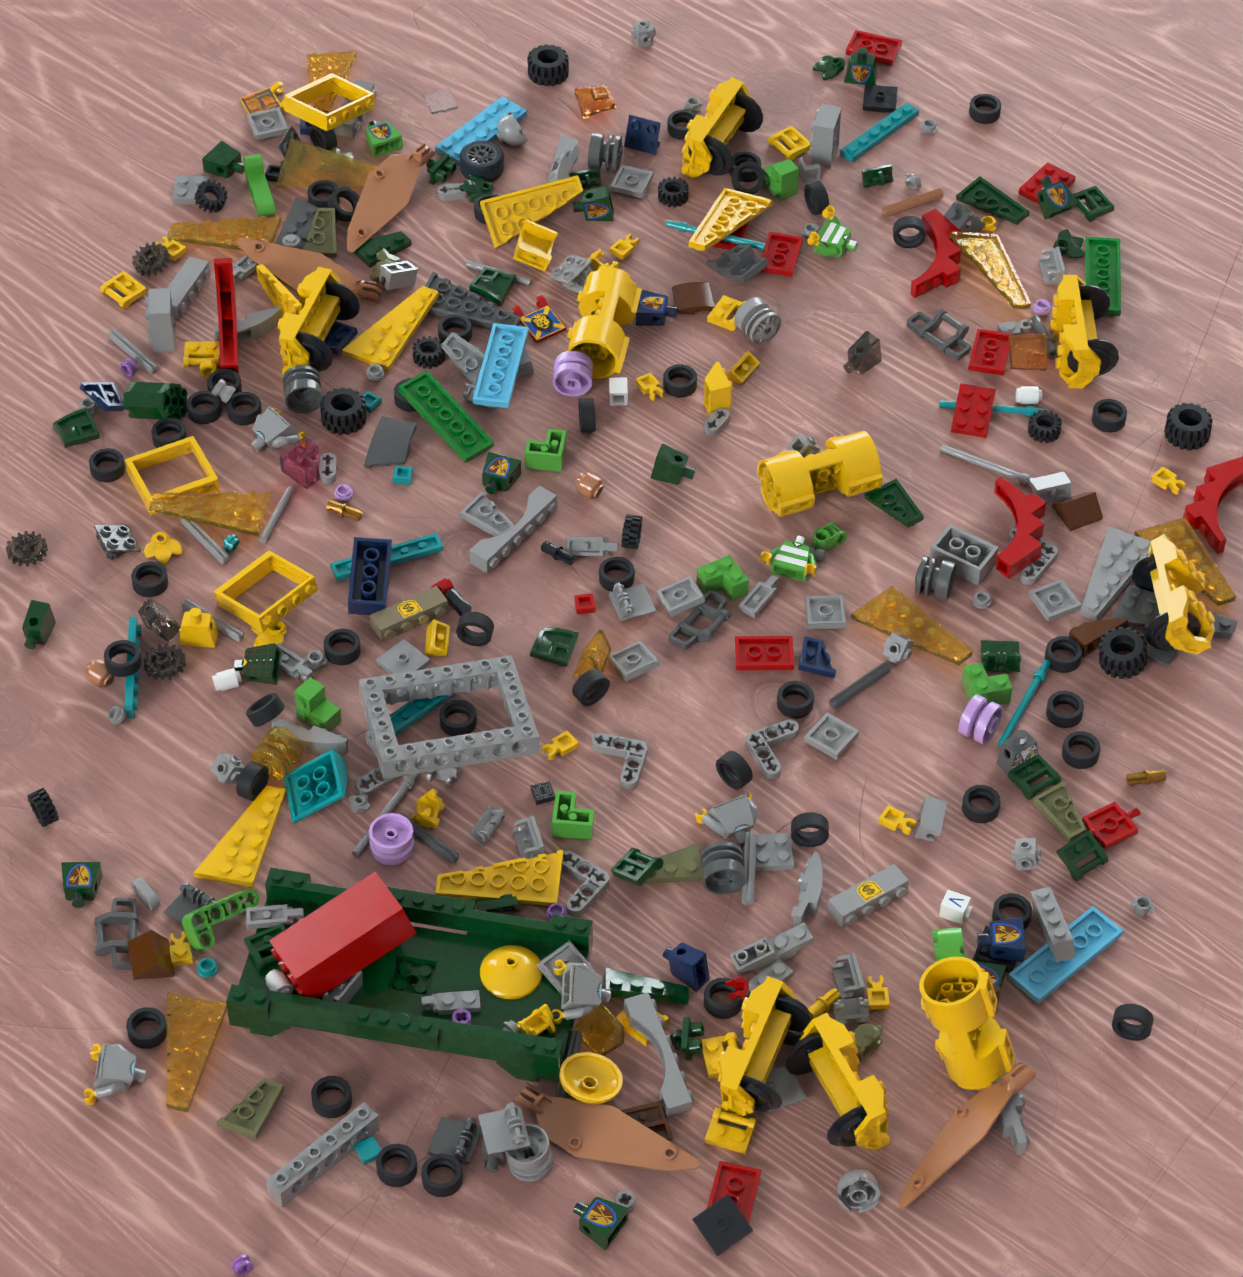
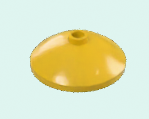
M516 945L499 947L491 951L482 961L480 967L481 982L486 990L499 998L518 999L525 997L535 991L541 983L543 973L537 967L540 959L534 952L525 947Z
M581 1052L573 1054L562 1063L559 1071L560 1083L564 1090L575 1099L585 1103L600 1104L614 1099L619 1094L623 1083L622 1074L617 1065L607 1057L597 1053Z

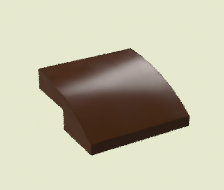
M690 282L672 287L675 305L678 307L677 313L694 315L696 310L711 312L715 307L710 286L707 282Z
M661 1101L620 1110L666 1140H673L668 1118L666 1119Z

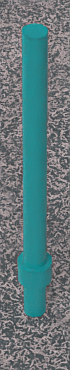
M671 220L666 221V227L678 229L679 232L695 233L698 228L682 221L680 223ZM732 235L722 239L723 241L735 244L751 245V248L765 250L766 248L764 243Z
M940 400L939 407L955 409L956 401ZM993 405L992 412L1024 414L1026 417H1030L1031 415L1033 416L1034 412L1038 413V410H1041V412L1047 410L1048 413V409L1034 408V406Z
M1044 660L1040 669H1037L1034 673L1032 683L998 741L999 746H1002V743L1010 738L1039 684L1046 678V672L1050 667L1048 660Z

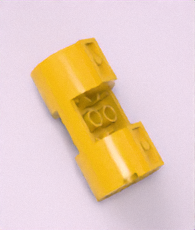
M602 267L601 270H593L588 274L583 292L579 291L576 300L579 302L578 309L583 318L577 322L575 321L573 328L569 327L566 337L570 339L567 351L584 353L592 360V379H604L614 373L620 374L630 337L625 336L621 327L626 324H633L642 291L632 281L627 272L615 267Z
M859 431L846 436L831 437L826 440L825 449L822 453L809 454L803 458L796 450L782 451L774 457L760 460L757 465V476L761 477L762 487H760L764 501L771 512L775 511V514H778L779 517L813 508L816 494L837 489L840 493L850 497L880 488L883 481L877 449L866 431Z
M948 957L929 966L921 976L919 989L922 995L921 1008L925 1010L927 1018L930 1019L932 1025L940 1031L939 1039L935 1040V1049L939 1052L941 1060H944L950 1079L956 1082L959 1087L969 1090L987 1088L999 1077L1003 1078L1006 1072L1011 1071L1015 1061V1054L1007 1029H1000L997 1021L992 1018L995 1017L998 1000L989 972H982L980 966L975 961L965 957Z

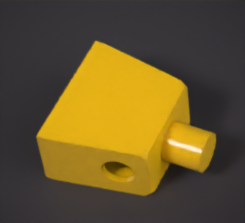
M192 608L190 611H186L181 624L179 645L215 648L219 633L210 613H201L199 608Z

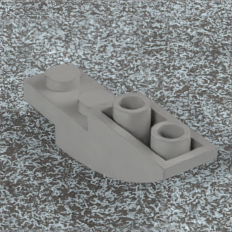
M574 146L566 150L563 155L554 159L548 183L570 177L571 168L578 160L577 155L580 151L578 147Z
M280 306L245 314L246 319L238 321V343L241 344L256 339L278 325L279 319H282ZM219 326L213 327L214 340L219 341Z
M277 717L271 722L273 735L285 739L287 748L315 755H322L332 749L339 755L349 752L348 739L342 735L331 733L324 728L313 725L309 731L302 726L299 727Z
M814 852L812 858L807 859L805 864L806 871L799 876L798 907L794 906L791 918H794L793 927L804 923L807 914L816 916L822 894L823 868L818 852Z
M802 923L770 940L764 937L729 956L738 972H748L766 968L778 959L782 961L788 960L797 955V950L813 943L814 939L806 924Z
M1019 1092L1011 1096L998 1116L1002 1138L1011 1137L1017 1155L1024 1154L1026 1145L1029 1144L1028 1134L1022 1128L1023 1119L1021 1114L1022 1108L1025 1107V1099L1023 1094L1020 1095Z

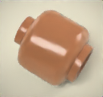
M590 471L585 474L581 473L575 481L577 483L576 490L588 499L597 498L604 488L602 479Z
M103 659L92 660L86 666V678L97 687H107L113 682L115 676L107 671Z

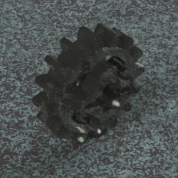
M152 242L151 245L146 243V247L140 246L141 250L135 251L136 256H132L134 260L132 264L137 273L140 272L142 276L147 274L148 277H150L151 273L155 276L158 271L162 273V268L168 267L167 263L170 262L169 257H171L166 246H162L161 243L156 245L155 242Z
M25 531L23 535L19 532L18 537L12 536V541H7L6 552L8 559H12L13 564L18 562L19 566L26 564V567H29V563L36 565L37 560L42 562V556H47L46 539L42 538L41 534L35 535V531L31 534Z
M168 643L164 647L158 644L157 649L151 647V652H146V657L143 658L144 669L147 671L148 676L153 675L154 680L158 677H161V681H164L166 677L171 680L173 675L179 677L178 672L183 673V667H186L185 654L182 653V649H176V645L169 647Z

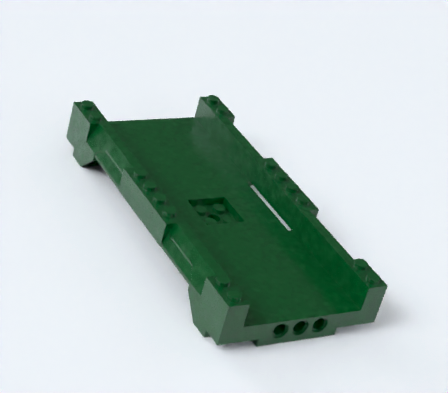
M270 867L265 882L267 899L264 906L287 904L288 907H293V909L303 908L305 918L346 891L347 888L311 883V876L308 873ZM387 887L405 911L410 922L467 931V934L413 926L417 934L360 970L362 971L363 985L348 1004L323 1000V995L318 999L300 996L295 989L298 985L293 986L292 994L270 991L266 986L265 977L272 970L283 972L278 964L279 961L265 966V969L259 971L249 952L239 984L231 985L226 1000L229 1024L250 1028L252 1034L272 1037L290 1029L291 1026L362 1039L494 1060L497 1065L520 1080L539 1082V1078L559 1081V1071L565 1059L570 1034L573 1031L576 1019L566 1020L563 1018L560 1024H554L556 1031L553 1034H550L545 1029L537 1036L502 1030V1023L505 1021L509 1022L510 1020L515 1023L522 1021L530 1016L535 1009L540 1008L544 1004L548 1005L550 1011L558 1009L564 1012L561 1009L562 995L543 974L541 983L531 994L518 999L499 998L491 994L483 986L480 978V967L484 958L491 951L502 946L516 945L525 947L534 952L542 961L569 940L589 962L593 947V920L552 914L551 921L546 922L476 910L475 901ZM292 925L284 926V927H285V929H288V928L291 927ZM258 928L255 934L269 928ZM268 952L266 954L261 955V958L272 955V953ZM479 990L481 1012L470 1013L471 1024L453 1022L452 1014L439 1015L433 1011H422L421 997L432 996V994ZM558 1014L553 1015L554 1019L560 1017Z

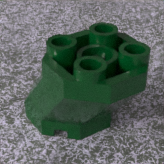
M131 382L129 384L131 386L123 392V407L129 411V418L153 420L176 418L180 420L181 417H185L187 414L188 392L186 388H182L181 384Z

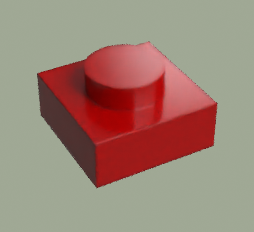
M593 593L574 595L577 614L596 612Z

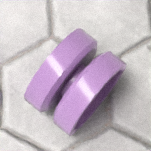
M567 351L558 355L554 361V388L566 396H580L588 392L592 386L593 362L590 357L578 351Z
M975 695L962 714L958 727L959 734L966 737L973 735L976 742L986 745L1000 723L1003 707L995 702L988 704L986 698Z
M389 813L377 817L371 823L369 828L371 855L376 861L392 866L399 865L412 856L414 851V835L412 824L408 818L401 814Z

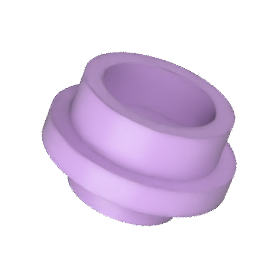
M1040 299L1034 304L1033 310L1038 315H1047L1051 311V306L1047 300Z
M341 484L335 490V498L339 501H348L353 497V490L349 485Z

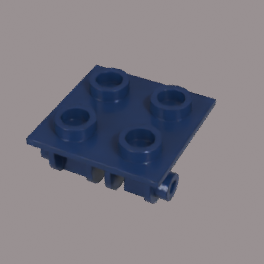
M629 114L624 147L656 155V150L660 146L658 137L661 122Z

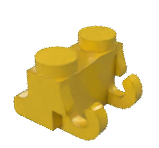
M600 249L588 258L592 260V263L589 265L592 271L601 270L602 267H619V263L614 261L611 265L608 263L602 264L599 261V257L604 258L605 254Z
M431 789L417 800L416 811L411 817L414 822L426 828L431 827L435 829L440 822V819L437 817L438 813L445 806V803L442 802L443 799L437 796V790Z
M547 1004L535 1009L530 1016L516 1023L521 1033L537 1036L545 1029L550 1034L556 1031L552 1022L554 1017Z

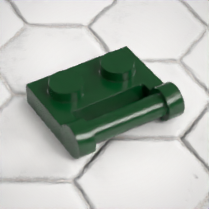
M1097 186L1073 194L1078 202L1077 207L1086 215L1085 218L1089 222L1114 211V205ZM1084 199L1093 210L1090 211L1081 200Z
M1039 754L1008 772L1010 780L1023 792L1028 800L1034 798L1036 793L1050 785H1056L1061 782L1060 775ZM1042 776H1048L1047 779L1041 781L1033 787L1029 786L1030 783L1041 778Z
M1089 830L1056 851L1070 871L1074 881H1079L1083 878L1084 874L1098 865H1104L1109 861L1106 853ZM1094 852L1096 858L1080 868L1077 867L1075 863Z
M631 848L611 869V872L616 877L641 886L655 870H660L663 867L664 862L662 858L651 857L641 853L637 848ZM637 860L647 863V865L637 862Z
M283 924L244 938L245 945L259 971L265 969V966L277 962L273 954L265 958H261V955L271 952L270 950L273 949V946L269 940L286 930Z

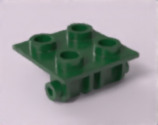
M980 641L981 663L985 671L1020 672L1021 655L1019 653V641Z

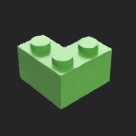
M790 159L777 162L762 169L765 175L764 186H767L771 193L780 201L797 194L799 168Z
M548 429L546 442L527 440L525 468L561 472L567 447V430Z
M728 555L697 568L696 584L704 594L708 590L716 592L723 589L729 599L734 601L748 595L749 579L732 557Z
M982 663L963 666L962 683L969 700L975 695H980L987 699L988 704L995 702L1001 705L1011 702L1013 688L1007 673L988 677Z
M311 677L294 691L296 713L301 721L307 722L312 727L314 725L324 728L329 732L342 721L341 709L326 699L325 686Z
M556 791L552 818V837L592 840L594 810L576 808V792Z

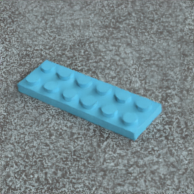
M502 96L436 145L435 152L442 156L445 153L449 154L450 160L460 166V152L466 145L475 141L493 142L498 138L496 135L499 133L497 125L504 115L511 112L517 122L527 116V110Z
M493 323L473 396V404L509 408L529 333L528 327Z
M1092 906L1068 926L1073 938L1076 957L1055 962L1049 945L1046 943L1010 972L1008 979L1039 1004L1123 935V930Z

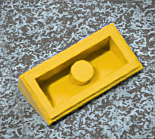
M747 351L727 372V379L741 385L760 365V362Z
M433 619L427 626L425 656L446 657L448 655L449 625Z

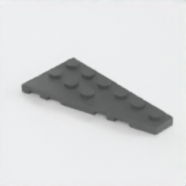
M296 197L275 244L283 245V238L286 235L294 234L300 238L298 249H304L316 210L319 207Z
M434 271L425 287L439 292V297L427 314L443 318L453 314L462 315L468 318L471 324L492 329L493 323L519 326L520 317L505 309L495 307L494 303L490 301L485 302L481 299V296L460 285L455 286L447 278L442 279L438 277V274Z
M1129 584L1111 619L1126 617L1128 619L1127 627H1145L1146 623H1150L1151 620L1160 615L1155 593ZM1212 613L1215 622H1213L1215 629L1213 637L1230 639L1236 628L1237 621Z

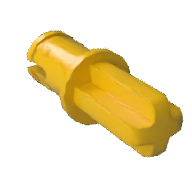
M834 988L823 997H818L816 1002L808 1008L812 1017L816 1018L824 1011L827 1012L833 1002L841 997V994Z

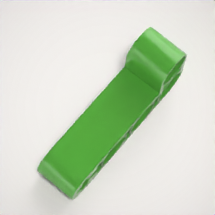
M261 154L243 157L246 181L258 217L276 215L275 204L264 174Z
M252 889L239 891L187 913L183 917L182 924L191 948L197 951L212 948L215 944V937L211 926L246 911V908L257 906L259 903L258 893ZM228 903L231 904V910L228 909ZM211 910L214 912V918L211 917ZM194 917H195L196 920H197V925H196V926H195L194 923H193V918H194ZM201 936H202L203 939H204V944H203V945H202L201 942H200Z

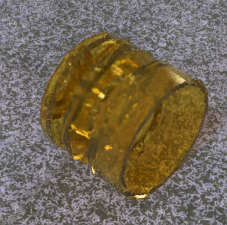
M273 727L263 737V741L258 743L257 747L253 749L251 760L268 767L269 778L282 780L292 769V766L303 756L304 749L300 741L291 732L280 727Z

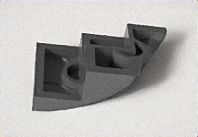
M742 244L722 253L721 258L715 261L710 259L706 262L710 268L719 274L746 283L769 265L767 258L755 256L751 245Z
M381 416L368 449L364 468L382 464V467L405 464L411 452L410 441L416 431V424Z

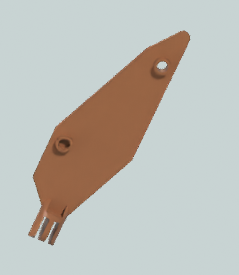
M424 143L410 155H390L368 174L347 230V251L349 253L355 252L408 205L421 167L435 155V152L433 150L430 151V148L425 146Z
M239 237L236 240L249 259L258 265L263 264L274 276L296 291L299 283H302L305 276L316 271L318 267L331 269L339 277L341 283L352 290L357 297L379 301L383 284L359 279L322 253Z
M1022 1062L1018 1063L1002 1078L1001 1082L981 1089L968 1102L956 1110L907 1182L899 1202L901 1209L906 1208L920 1194L926 1192L929 1186L984 1139L1011 1096L1018 1093L1035 1078L1036 1073L1032 1068Z
M526 1083L524 1085L525 1088L520 1090L521 1096L517 1095L515 1097L517 1102L536 1114L538 1125L544 1129L549 1141L576 1158L666 1172L692 1170L700 1166V1161L614 1106L548 1096L529 1083ZM673 1153V1156L668 1157L667 1154Z

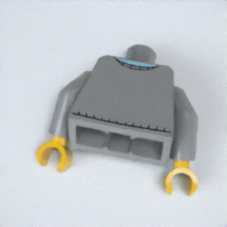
M269 406L264 413L257 415L252 430L258 438L251 445L258 452L265 445L272 450L297 443L301 446L308 445L309 438L306 437V433L300 432L299 436L296 435L297 432L282 418L281 411L277 412L276 408Z
M748 793L747 795H740L737 798L712 806L708 814L706 809H701L702 815L695 813V819L697 823L705 824L725 839L735 836L739 846L744 845L745 833L750 831L756 822L758 807L753 802L751 793Z
M562 960L555 961V966L562 967L560 969L554 968L553 972L557 976L563 975L561 1009L564 1012L558 1009L551 1011L552 1015L558 1014L560 1016L558 1019L552 1020L553 1024H560L563 1018L570 1020L583 1017L592 1013L596 1007L600 1006L601 1001L609 1002L611 991L602 989V977L595 974L587 964L570 962L565 964Z
M104 1043L102 1048L99 1044L92 1046L93 1052H90V1056L93 1061H97L93 1086L96 1090L85 1089L84 1095L89 1097L84 1099L87 1105H93L97 1101V1097L100 1099L127 1091L133 1080L143 1083L146 1070L135 1068L136 1056L127 1051L122 1045Z

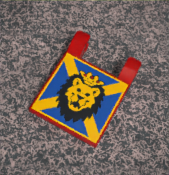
M543 295L536 297L538 300L536 305L539 309L526 315L523 314L520 306L512 308L513 314L520 317V323L523 327H528L529 334L536 343L567 330V327L550 308Z

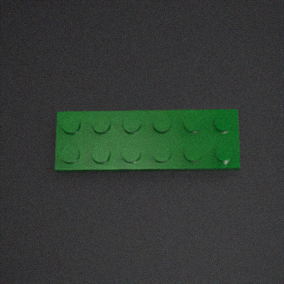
M1086 236L1085 284L1097 286L1105 290L1109 295L1110 306L1104 315L1120 316L1121 314L1120 239Z
M427 370L398 386L400 394L465 463L494 447V441Z

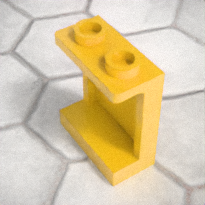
M526 220L520 230L513 259L545 272L552 258L550 254L558 232Z

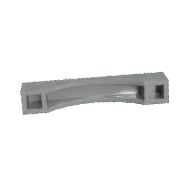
M539 485L528 496L527 509L522 519L514 527L501 535L480 540L469 550L470 564L485 573H488L492 568H496L504 557H507L516 546L521 544L523 539L531 535L539 524H543L545 519L556 511L558 507L557 495Z
M648 992L624 999L623 1009L630 1027L644 1035L656 1048L664 1068V1082L660 1090L659 1100L662 1102L666 1118L691 1111V1105L694 1102L693 1094L690 1089L687 1090L685 1074L683 1071L680 1072L678 1068L679 1060L677 1054L672 1053L670 1048L672 1047L669 1035L664 1033V1022L662 1017H658L656 1013L657 1005L655 1000L650 998Z

